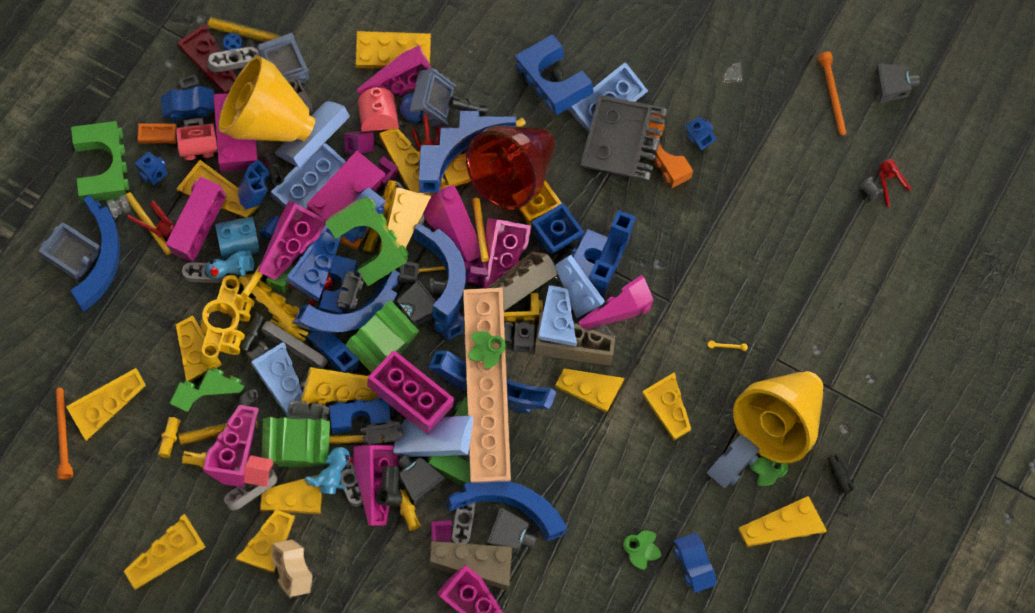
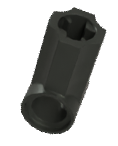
M382 467L381 488L376 493V501L379 505L398 507L401 504L403 497L401 491L398 490L399 467Z

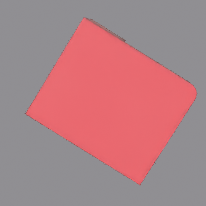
M250 455L245 465L244 483L267 487L269 471L273 465V460Z

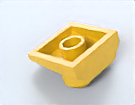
M545 179L512 196V199L525 217L526 223L531 227L532 221L562 204Z

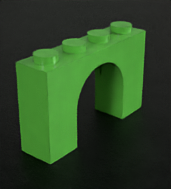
M117 121L71 127L73 146L76 152L101 149L107 151L113 157L112 165L105 173L98 176L77 178L78 195L81 203H84L83 199L89 195L93 200L97 199L98 201L124 198L126 190H129V182L124 177V173H127L126 161L123 162L122 156H125L124 144L121 145L120 139H123L122 127H118Z
M365 194L327 218L325 223L335 238L340 237L357 226L371 227L379 234L382 240V249L377 255L361 264L357 270L359 274L363 273L362 278L369 286L405 264L408 259V252L403 245L400 246L396 241L398 237L392 229L389 230L386 226L387 221L385 217L376 211V204L371 197L368 198Z
M467 397L464 398L463 402H458L454 410L456 412L454 417L468 416ZM457 455L428 456V464L445 478L461 486L471 482L469 462Z

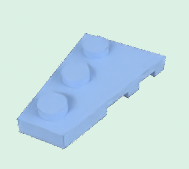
M572 255L555 265L563 287L568 289L570 304L576 319L605 302Z
M549 285L538 336L539 340L576 347L577 341L568 289Z

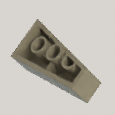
M532 251L486 289L503 288V310L505 312L506 309L556 276L558 272L548 254Z
M543 311L540 312L535 355L611 366L615 338L594 330H586L581 328V325L574 323L576 347L539 340L538 336Z

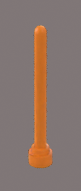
M824 52L817 56L818 62L824 67L838 132L841 136H844L846 129L831 69L833 57L831 52Z
M58 387L56 389L60 464L57 468V478L69 479L73 477V468L68 464L64 390Z

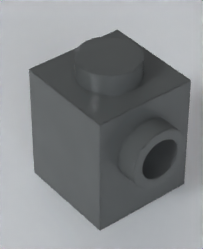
M529 322L515 323L513 351L532 353L534 346V324Z

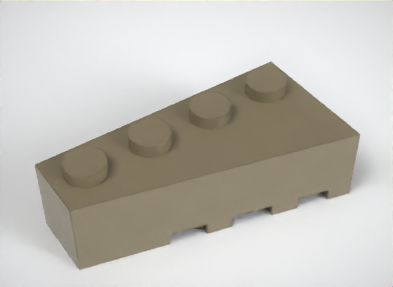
M432 541L430 567L454 574L466 565L478 574L486 585L495 586L508 592L512 547Z

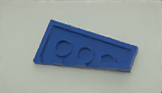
M325 225L319 238L312 242L285 281L318 302L342 235L335 238L328 226Z

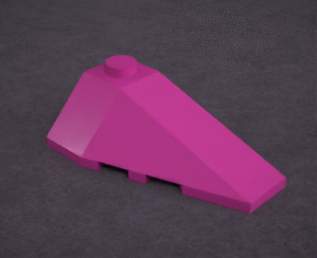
M418 45L399 55L361 85L357 92L361 95L364 91L371 88H385L391 91L393 95H405V92L415 90L419 71L427 70L431 66Z
M451 185L439 190V192H435L423 212L427 224L435 230L439 228L457 246L462 258L466 262L471 263L480 259L478 237L455 186Z
M289 200L279 218L258 272L276 280L312 242L319 238L326 225V219Z
M488 218L485 231L489 261L486 262L488 276L482 282V289H486L519 262L518 259L522 251L528 245L531 226Z
M641 275L624 286L618 297L611 296L602 309L600 307L596 308L580 320L578 325L587 330L635 317L640 313H647L651 310L654 299L645 278Z
M239 405L227 422L223 432L217 437L213 447L207 452L203 471L222 484L237 487L244 486L245 465L251 453L259 408Z
M353 446L354 469L368 524L386 525L390 506L379 505L376 501V493L381 488L382 467H398V455L393 453L394 446Z
M466 565L449 577L437 592L443 600L459 613H503L482 578Z

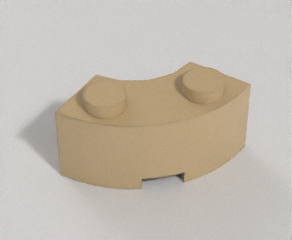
M294 540L272 543L273 567H277L280 576L278 582L289 597L310 593L312 573L308 570L303 556L304 548Z

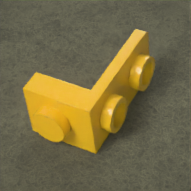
M538 293L530 294V311L504 312V322L513 324L516 322H529L532 324L539 321V311L543 310L542 299L538 297Z

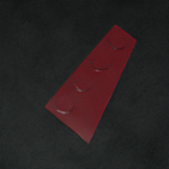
M205 23L178 41L177 47L223 94L229 93L237 77L233 70L213 72L207 67L209 56L222 51L219 50L213 35L211 36Z

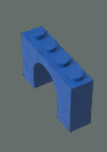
M553 34L515 56L517 71L525 75L527 83L530 86L533 85L539 98L542 97L547 108L553 110L556 115L594 94L593 83L583 71L562 82H549L541 77L545 68L564 57L563 47Z
M620 210L617 211L602 255L599 260L596 259L589 275V280L603 299L631 237L636 219L635 216Z

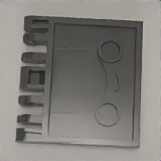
M599 95L580 164L581 167L648 182L651 173L646 171H652L653 166L639 163L640 158L654 160L656 155L643 152L642 150L657 152L660 138L649 136L647 133L658 136L662 134L660 129L649 127V123L663 125L665 120L662 118H666L668 110L663 107Z

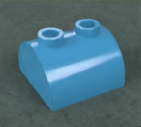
M253 216L215 224L223 261L238 251L251 250L252 255L260 254Z

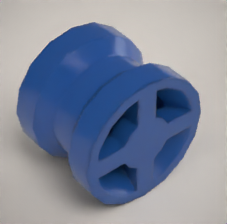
M228 34L223 39L225 51L243 48L241 37L237 34Z

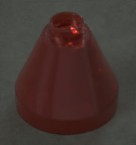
M495 125L485 129L471 140L466 152V167L472 184L483 198L499 208L514 210L525 206L535 199L542 190L554 155V137L549 131L536 127Z

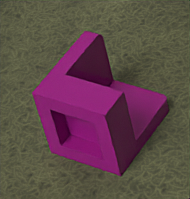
M355 131L344 134L345 152L355 153L358 151L362 154L374 150L373 132Z
M383 156L379 161V169L385 173V178L381 181V188L385 191L387 182L389 180L394 181L399 175L398 166Z
M481 257L477 263L464 262L466 283L481 285L488 276L487 263L482 262Z
M451 521L431 522L433 542L452 543Z

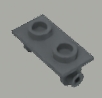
M348 271L344 276L342 288L348 289V292L340 290L336 303L339 309H345L346 307V313H349L352 308L355 309L358 298L356 294L362 288L364 281L361 280L363 273H360L357 277L354 272Z
M294 400V402L289 403L288 418L290 419L309 418L315 421L320 419L327 421L329 407H326L324 404L312 403L311 409H307L308 402Z
M387 421L384 425L369 424L366 428L360 429L366 435L363 437V443L368 445L382 443L381 436H384L385 442L398 441L400 438H403V432L399 430L403 429V426L397 421Z

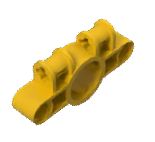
M228 275L223 279L217 300L209 302L202 313L201 329L206 336L201 349L200 360L208 366L216 363L219 352L231 355H238L240 353V343L245 335L237 330L239 321L247 322L250 320L251 307L255 304L253 299L249 297L245 299L238 294L240 281L234 275ZM230 285V286H233L234 288H233V289H230V288H228L227 286ZM215 311L227 313L232 318L231 326L226 329L211 326L208 322L210 313ZM205 352H212L214 355L210 356Z

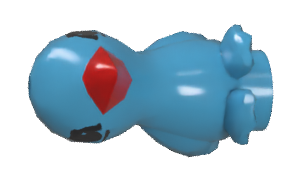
M251 250L238 251L225 261L221 259L211 260L205 267L206 275L212 279H220L226 274L245 277L246 273L254 269V259Z
M338 447L331 451L326 461L329 463V466L317 477L307 476L305 478L308 486H320V493L336 494V488L345 489V486L340 484L341 471L347 464L354 462V460L350 457L348 450L343 447Z

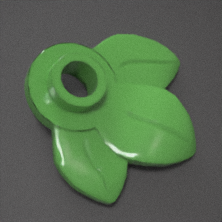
M486 331L471 334V338L476 345L472 348L468 357L473 361H484L486 369L495 366L499 361V355L505 351L506 343L504 339L500 336H491ZM494 343H498L500 347L498 349H494L492 345Z
M761 456L762 458H757L751 466L749 465L753 472L760 474L757 480L758 486L771 485L775 483L777 477L784 476L788 471L787 463L775 462ZM776 465H781L780 469H775L774 467Z
M642 531L638 535H630L624 540V550L630 554L631 563L639 569L645 570L647 561L656 560L662 555L658 547L653 544L656 538L654 532ZM634 542L637 547L631 548L629 544Z

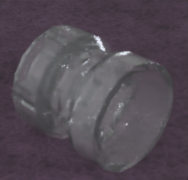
M125 194L120 195L115 200H107L113 218L118 217L123 212H131Z

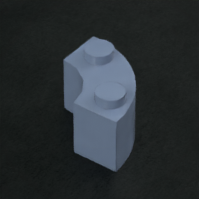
M741 434L730 445L725 454L721 455L707 474L723 488H726L729 484L733 486L739 480L740 476L738 474L747 464L751 466L758 458L756 454L760 449Z

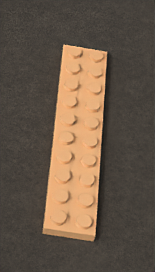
M503 288L464 290L468 416L474 417L469 446L471 483L511 481L505 351L499 355L498 363L487 369L485 368L484 361H473L468 357L470 351L476 345L471 338V334L475 332L486 331L491 336L502 337L505 341ZM494 343L492 347L494 349H498L500 345L498 343Z

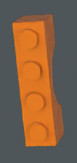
M649 123V127L660 129L663 134L664 124ZM647 133V135L660 138V136L658 135H652ZM660 143L657 152L646 151L656 155L653 163L656 168H660L664 181L669 183L672 188L691 179L693 170L684 156L668 154L662 149Z

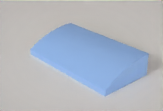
M625 62L593 88L594 94L571 106L568 110L589 132L599 95L635 102L648 90Z
M330 101L324 102L311 115L315 118V124L308 138L305 141L296 139L293 142H285L275 154L300 168L350 117L344 106Z
M324 142L300 168L296 166L284 178V182L277 185L271 191L270 196L284 208L290 200L307 209L306 204L346 161Z
M443 417L428 435L411 421L405 419L402 423L403 429H399L403 432V438L395 441L393 453L400 457L405 455L408 457L468 455L474 417Z

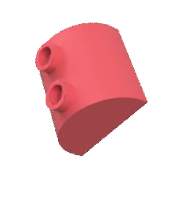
M371 88L359 96L358 109L361 132L399 128L395 97L391 91L385 88Z
M214 123L176 128L179 155L184 157L185 160H193L195 155L203 154L205 158H210L214 156L215 152H218Z

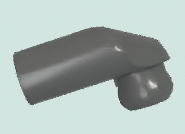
M255 389L246 391L239 398V405L250 406L258 398V391Z

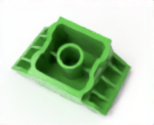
M389 301L358 330L356 335L349 339L346 346L372 373L393 350L399 355L405 351L419 330L392 301Z
M264 418L261 458L271 459L273 464H278L281 467L313 468V466L327 465L330 422L323 419L315 421L309 418Z

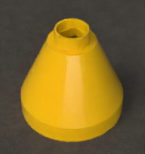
M256 56L246 64L232 85L221 110L218 128L220 132L233 139L293 142L299 139L305 141L313 130L315 118L309 115V108L272 62L261 56Z
M806 371L751 384L737 398L734 404L733 417L738 432L760 449L757 452L758 454L769 460L779 463L799 461L809 452L817 440L823 401V383L816 374Z

